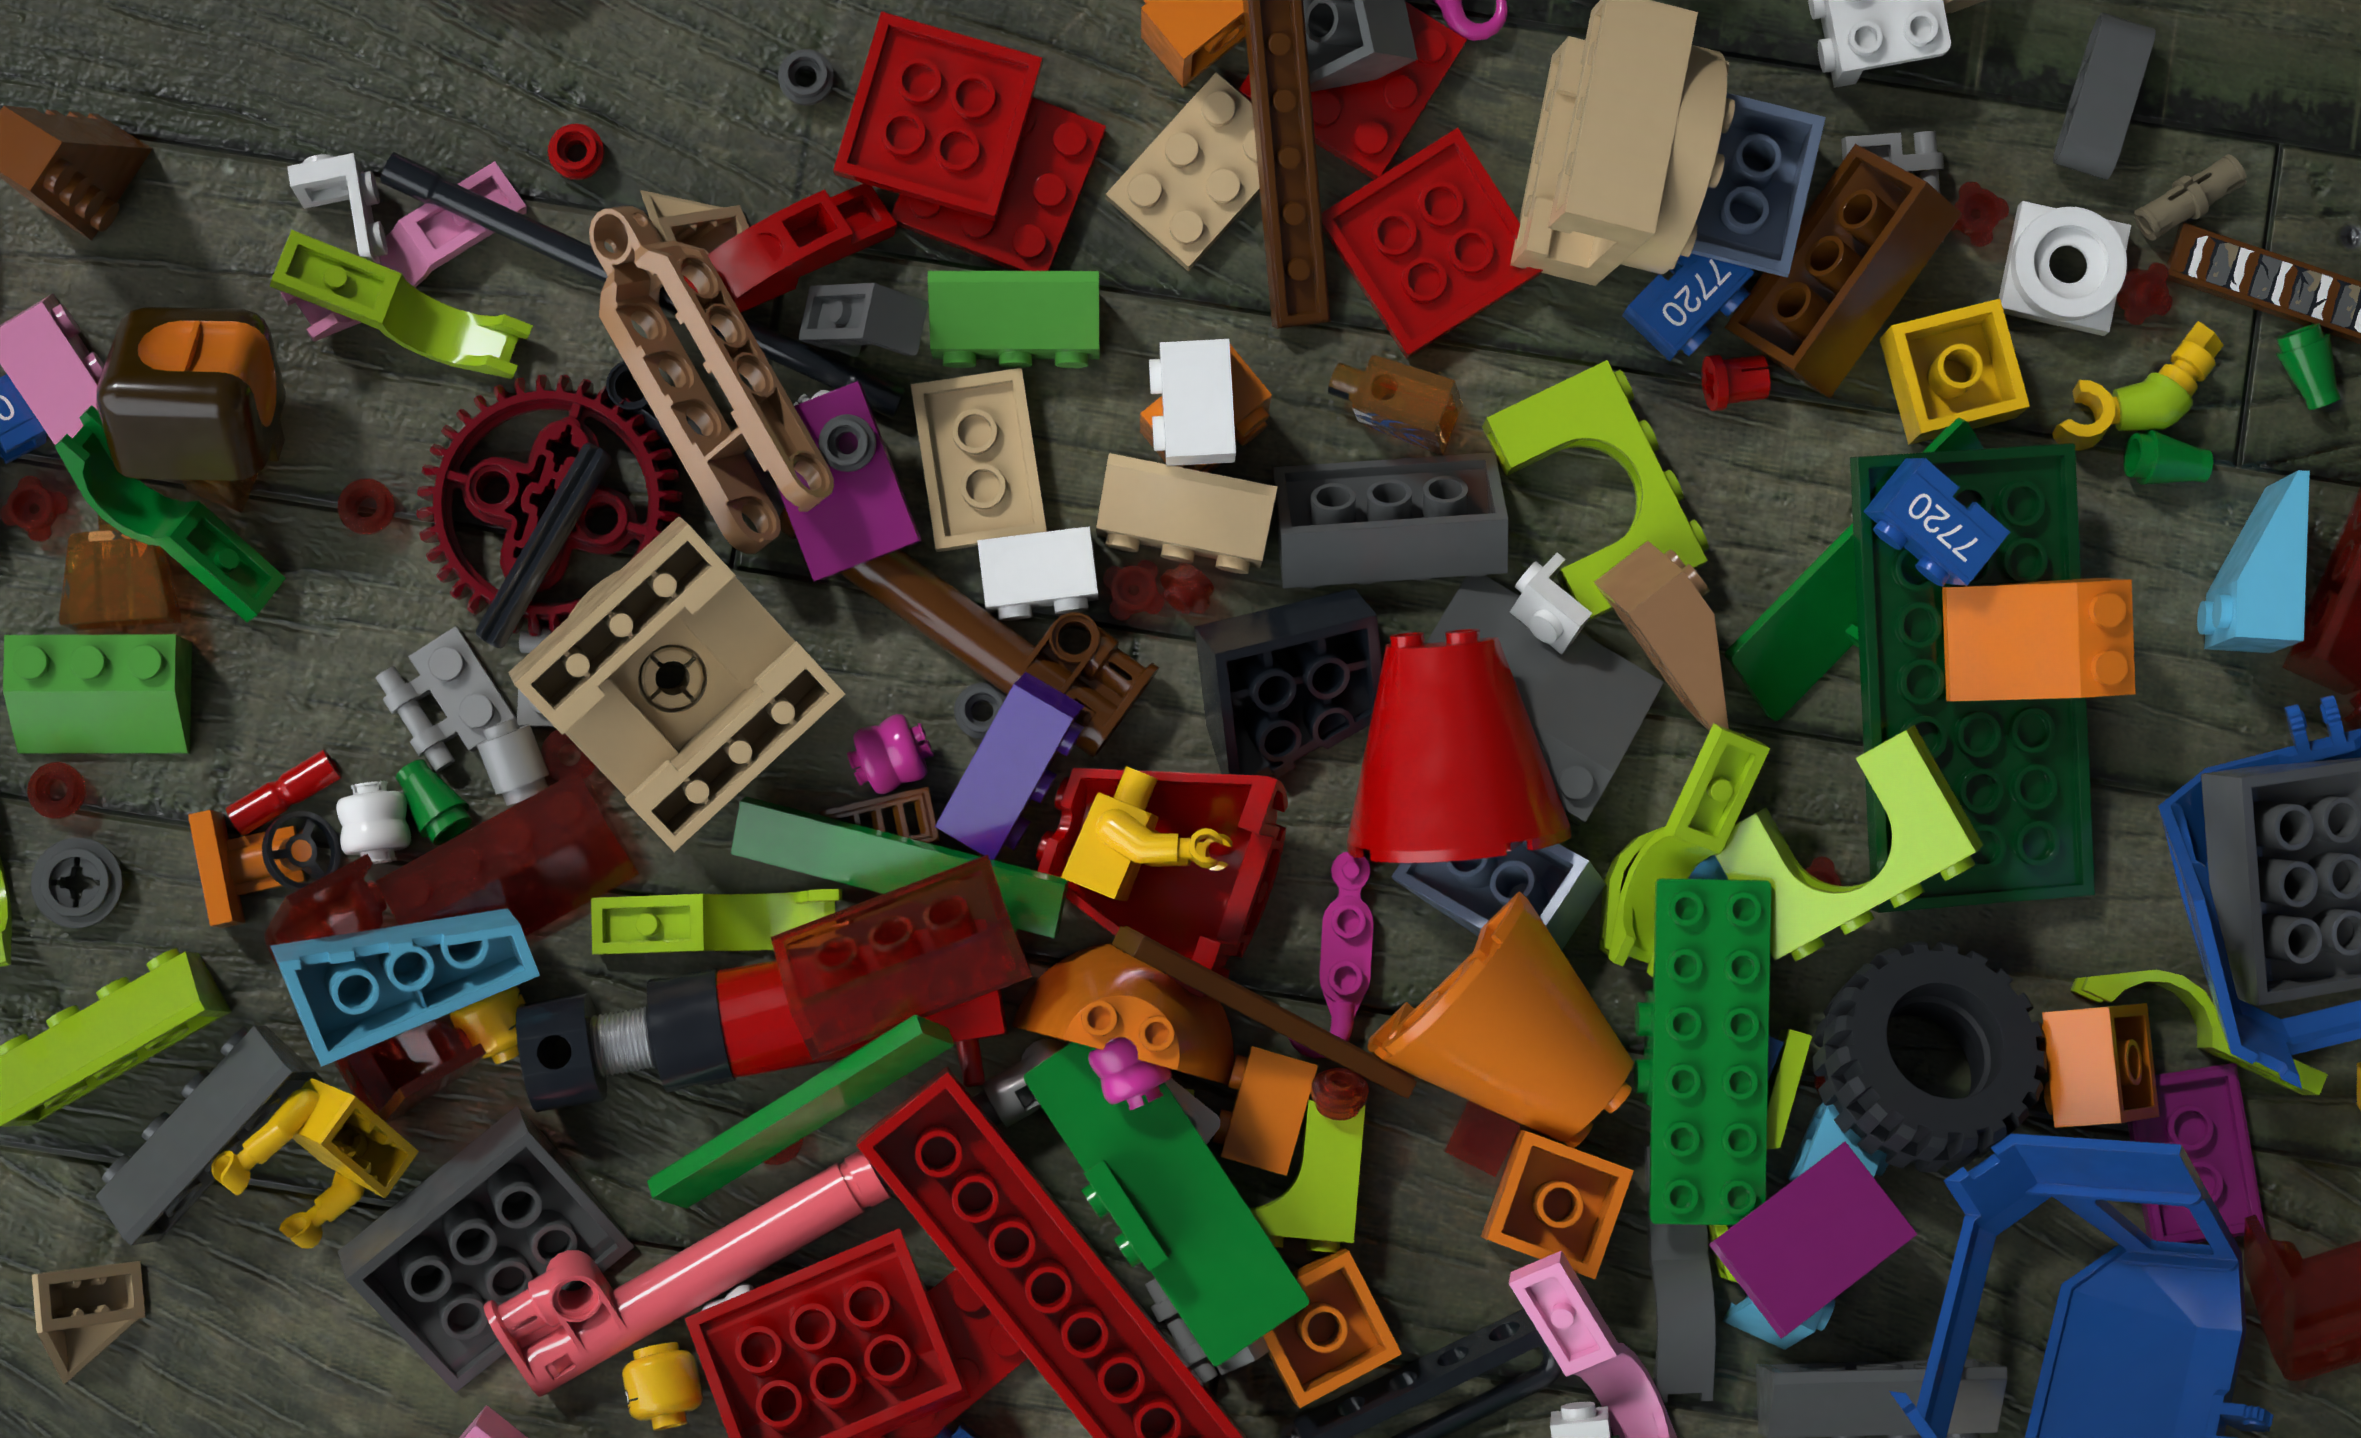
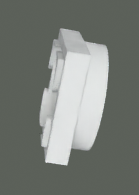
M2022 201L2017 207L1999 294L2004 314L2101 336L2110 332L2117 294L2126 276V249L2131 225L2107 220L2099 214L2084 208H2053ZM2071 246L2082 252L2086 259L2087 269L2081 280L2075 283H2064L2053 276L2050 271L2049 260L2052 253L2059 247Z

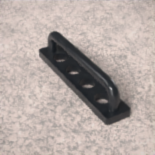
M1521 1309L1296 1418L1294 1423L1301 1438H1350L1538 1346L1540 1347L1543 1359L1537 1367L1390 1437L1444 1438L1547 1388L1558 1379L1562 1369L1525 1309Z

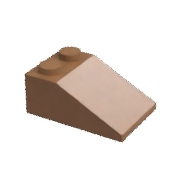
M1647 541L1594 583L1683 707L1709 731L1713 723L1729 729L1715 614L1703 599V596L1710 592V590L1690 564L1685 566L1672 549L1663 554Z

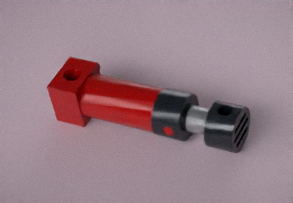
M986 919L906 932V938L723 970H718L717 968L689 972L673 978L660 977L649 979L647 982L646 1007H640L639 1010L635 1008L634 1011L630 1009L629 1012L627 1010L624 1012L620 1010L619 1013L615 1011L614 1014L610 1012L609 1015L605 1013L603 1016L600 1014L597 1017L593 1002L588 993L520 1004L516 1011V1034L522 1076L529 1101L535 1112L604 1101L607 1097L608 1075L611 1074L613 1076L614 1073L618 1075L619 1072L623 1074L624 1072H634V1070L639 1071L640 1069L644 1070L650 1067L654 1069L656 1067L659 1071L663 1087L668 1093L693 1085L709 1086L732 1082L738 1077L842 1060L913 1015H918L949 1028L953 1042L957 1046L963 1085L965 1087L983 1085L986 1081L979 1039L1008 1035V1028L991 927ZM955 969L967 970L973 980L970 993L960 1000H951L943 989L946 975ZM560 1038H565L571 1047V1058L561 1068L554 1062L552 1053L555 1043Z

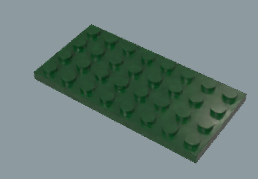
M2075 443L1850 457L1864 753L1915 725L1983 843V846L1971 855L1975 865L1946 881L1941 873L1938 872L1920 882L1925 892L1912 900L1894 908L1890 899L1871 910L1884 913L2095 895L2086 698L1946 701L1942 587L1928 580L1916 569L1915 565L1919 560L1905 547L1897 550L1879 538L1873 531L1877 523L1863 512L1905 458H1926L1959 487L1953 498L1966 508L1972 502H1977L2010 531L1969 585L2081 579ZM1945 583L1943 587L1965 586V585H1951V584H1946V583ZM1865 776L1870 880H1872L1881 872L1888 860L1892 846V830L1888 815Z

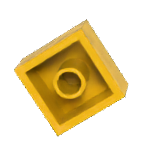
M2000 298L1891 325L1880 337V343L1908 445L1935 439L1957 418L1964 419L1970 424L1972 429L2015 419L2030 407Z

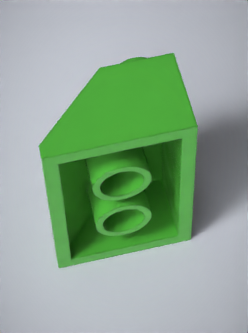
M928 271L930 350L933 359H943V366L971 368L976 366V359H999V366L1027 368L1032 366V359H1055L1056 367L1083 368L1088 366V359H1100L1099 271Z
M176 634L4 635L3 694L17 752L19 754H190L192 642Z

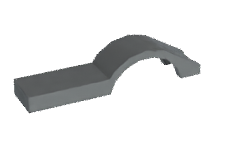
M1644 1145L1648 1257L1654 1283L1657 1346L1653 1381L1663 1402H1668V1394L1699 1393L1700 1401H1713L1716 1345L1715 1306L1711 1269L1708 1260L1707 1225L1654 1224L1650 1221V1145Z

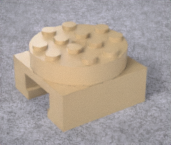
M1600 0L1591 10L1586 40L1568 36L1553 53L1519 219L1518 238L1515 239L1510 265L1524 269L1526 267L1543 270L1541 273L1596 286L1620 264L1657 274H1664L1675 268L1680 255L1690 256L1697 237L1698 227L1696 220L1707 188L1715 189L1723 172L1724 155L1717 153L1721 133L1725 134L1728 131L1735 110V100L1726 98L1729 62L1725 60L1721 52L1692 45L1698 12L1652 0Z
M681 517L676 518L621 570L614 572L591 588L577 603L569 617L508 672L514 685L562 735L565 733L626 797L625 800L673 852L678 850L845 695L841 688L804 648L783 629L735 577L736 575ZM659 661L662 664L670 661L683 664L685 674L678 686L665 689L656 684L655 677L660 668L657 665Z

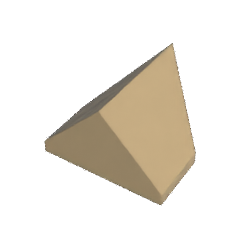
M640 190L649 218L663 242L674 240L702 248L709 254L723 243L749 228L740 205L723 208Z
M140 1261L32 1274L36 1331L63 1384H66L138 1319L145 1318Z

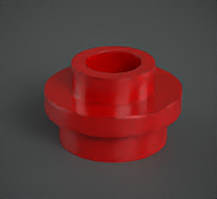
M569 124L561 127L554 133L548 145V157L551 165L557 173L567 179L582 180L592 176L599 170L604 160L605 151L601 138L592 128L583 124ZM583 145L587 148L586 156L581 161L573 162L567 158V153L572 146Z

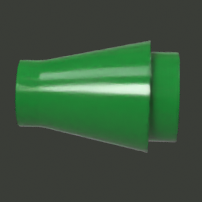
M2320 323L2296 329L2276 339L2280 348L2276 356L2303 396L2308 410L2317 409L2341 399L2337 388L2330 334L2324 335Z
M2147 430L2144 434L2135 433L2130 437L2124 453V472L2127 477L2136 478L2140 485L2190 481L2205 483L2212 473L2213 454L2211 450L2197 448L2154 430Z
M418 759L407 764L396 774L395 779L406 796L421 837L430 838L436 846L442 845L461 835L470 826L472 818L467 813L469 804L436 775L424 759Z

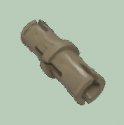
M2227 154L2210 167L2192 177L2184 175L2173 182L2172 189L2167 191V193L2134 211L2136 215L2134 218L2138 228L2146 238L2154 241L2179 223L2189 218H2200L2208 212L2209 206L2215 201L2247 184L2244 168L2234 156Z

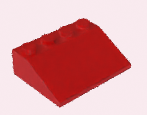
M900 1228L685 1318L729 1438H877L971 1398L948 1338Z

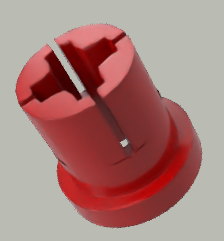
M1718 354L1705 356L1702 362L1701 379L1703 394L1708 408L1711 411L1725 410L1727 405L1731 403L1767 399L1770 393L1769 369H1767L1768 364L1763 355L1722 359Z

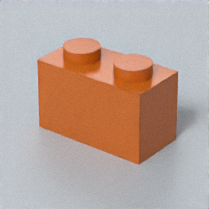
M1253 1046L1250 1047L1248 1057L1237 1054L1228 1084L1229 1088L1238 1090L1233 1110L1230 1112L1221 1109L1219 1115L1220 1127L1214 1134L1212 1141L1222 1145L1220 1157L1287 1176L1318 1065Z

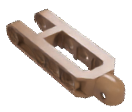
M633 206L603 209L596 213L589 229L590 243L593 251L608 276L601 291L599 317L723 536L738 551L745 554H756L778 537L781 531V523L776 509L745 457L744 452L751 448L763 471L770 472L779 490L787 500L799 507V512L810 511L832 493L834 488L832 473L705 250L674 240L663 242L651 219L641 209ZM604 242L612 246L614 253L609 252L605 248ZM683 276L694 284L698 293L687 284ZM662 286H664L678 311L675 317L679 324L686 325L706 361L703 363V366L707 373L714 374L734 409L731 415L738 427L732 432L659 306V292ZM631 320L642 327L648 339L641 336L635 330ZM711 324L722 333L726 342L715 333ZM659 368H661L670 376V378L673 380L675 384V387L671 386L663 379L659 372ZM739 373H741L745 378H747V380L753 386L754 391L751 390L743 382V380L740 378ZM686 416L691 418L698 425V427L701 429L703 436L698 434L691 428V426L688 424ZM795 471L804 477L810 490L801 483ZM742 513L751 519L758 533L746 525L742 518Z

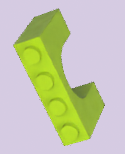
M1608 360L1487 417L1482 425V429L1506 476L1558 451L1574 447L1592 448L1608 454L1629 475L1635 490L1636 510L1627 534L1612 545L1562 568L1556 574L1561 588L1592 612L1587 622L1613 610L1594 582L1645 542L1649 541L1663 554L1672 549L1685 566L1690 564L1695 570L1708 561L1704 552L1709 550V545L1702 528L1695 519L1688 522L1679 504L1680 501L1684 500V495L1677 478L1670 469L1663 472L1654 454L1655 451L1659 450V444L1651 426L1645 419L1638 422L1629 402L1634 400V394L1626 376L1621 370L1613 372Z
M1915 725L1856 758L1883 805L1892 830V846L1888 860L1881 872L1872 880L1859 885L1836 886L1822 882L1810 875L1794 857L1767 808L1735 824L1722 853L1715 855L1729 880H1766L1771 883L1770 953L1774 960L1791 953L1793 959L1798 961L1825 946L1820 937L1821 935L1838 926L1846 935L1875 919L1870 911L1873 907L1890 899L1892 905L1896 908L1924 893L1925 890L1920 882L1940 872L1946 881L1975 865L1971 855L1976 853L1983 846V843Z
M1185 1089L1194 1096V1090ZM1308 1100L1304 1117L1301 1160L1293 1182L1275 1200L1262 1206L1249 1208L1274 1247H1283L1284 1237L1307 1239L1306 1250L1336 1253L1340 1250L1341 1242L1354 1243L1365 1105Z

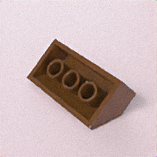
M1855 144L1803 216L1788 277L1764 272L1750 291L1751 294L1739 306L1725 328L1795 378L1826 397L1831 398L1962 213L1928 182Z

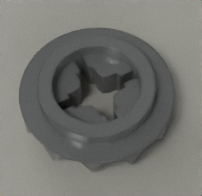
M68 838L53 844L39 857L31 877L32 895L38 909L50 921L63 927L79 929L102 923L103 919L119 906L118 900L121 890L125 885L119 866L120 861L104 844L91 839ZM81 866L83 867V875L100 881V886H93L92 889L83 890L82 899H79L78 907L75 891L66 889L65 886L56 885V882L66 881V878L75 877L77 868Z

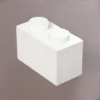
M1229 339L1160 342V359H1149L1151 394H1162L1163 416H1152L1154 451L1165 450L1166 466L1235 462L1236 445Z
M1090 526L977 540L985 607L990 614L998 613L1000 621L1030 618L1033 616L1032 608L1054 606L1055 614L1082 612L1088 610L1087 601L1098 600Z

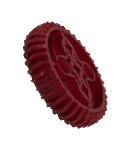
M545 374L537 376L536 391L530 392V388L524 378H517L514 385L517 395L511 397L506 389L499 384L494 387V394L498 400L497 403L490 406L489 402L482 395L474 398L475 405L481 411L474 418L466 410H458L456 415L465 424L459 433L451 426L445 425L441 432L452 441L448 449L437 444L431 446L430 452L442 461L439 467L433 465H424L422 467V473L436 481L434 487L421 486L418 488L417 495L422 499L433 501V506L418 509L417 518L421 521L435 522V526L424 529L419 535L420 539L425 543H440V545L434 547L426 554L429 562L437 564L448 561L436 574L437 578L442 583L460 578L450 591L452 597L456 600H461L473 592L467 605V610L472 614L477 615L488 604L491 605L499 590L478 574L459 544L453 520L454 491L456 489L462 490L465 505L476 518L487 524L507 529L500 555V566L506 578L543 515V512L538 508L540 502L551 501L553 494L556 493L575 460L574 457H567L564 465H562V461L555 455L556 449H566L570 441L578 452L586 443L594 444L600 448L597 437L585 425L587 418H592L614 431L628 445L636 457L646 482L648 494L647 521L643 524L639 523L635 506L626 495L615 489L598 485L575 524L577 531H571L535 594L551 590L561 582L567 571L574 549L596 555H611L621 552L633 540H639L640 545L632 557L633 559L664 530L665 526H669L678 517L682 518L680 514L666 511L667 506L679 505L684 501L681 492L674 490L665 491L666 486L673 485L681 479L677 470H660L661 467L669 464L674 459L670 449H660L652 452L661 443V437L655 430L641 435L645 429L643 427L644 417L642 414H636L627 421L629 416L626 415V411L619 407V405L610 408L612 400L609 398L606 386L599 391L595 399H592L594 392L593 383L588 379H583L577 388L576 394L572 393V380L568 375L560 376L556 391H551L549 378ZM623 398V401H621L620 404L623 405L624 401H631L627 398ZM541 410L569 412L568 417L549 423L539 432L534 441L528 463L525 464L507 458L491 457L479 461L467 473L462 472L461 468L473 448L484 436L502 423L516 416ZM496 478L508 479L510 488L507 497L497 504L486 503L483 495L487 483ZM530 481L531 483L528 486H525L524 482ZM605 508L617 511L618 523L613 531L605 535L592 533L591 520L595 513ZM522 510L528 516L526 526L515 517ZM582 597L560 603H538L531 600L513 633L517 634L521 630L525 619H528V631L532 637L540 636L545 621H549L552 633L569 617Z

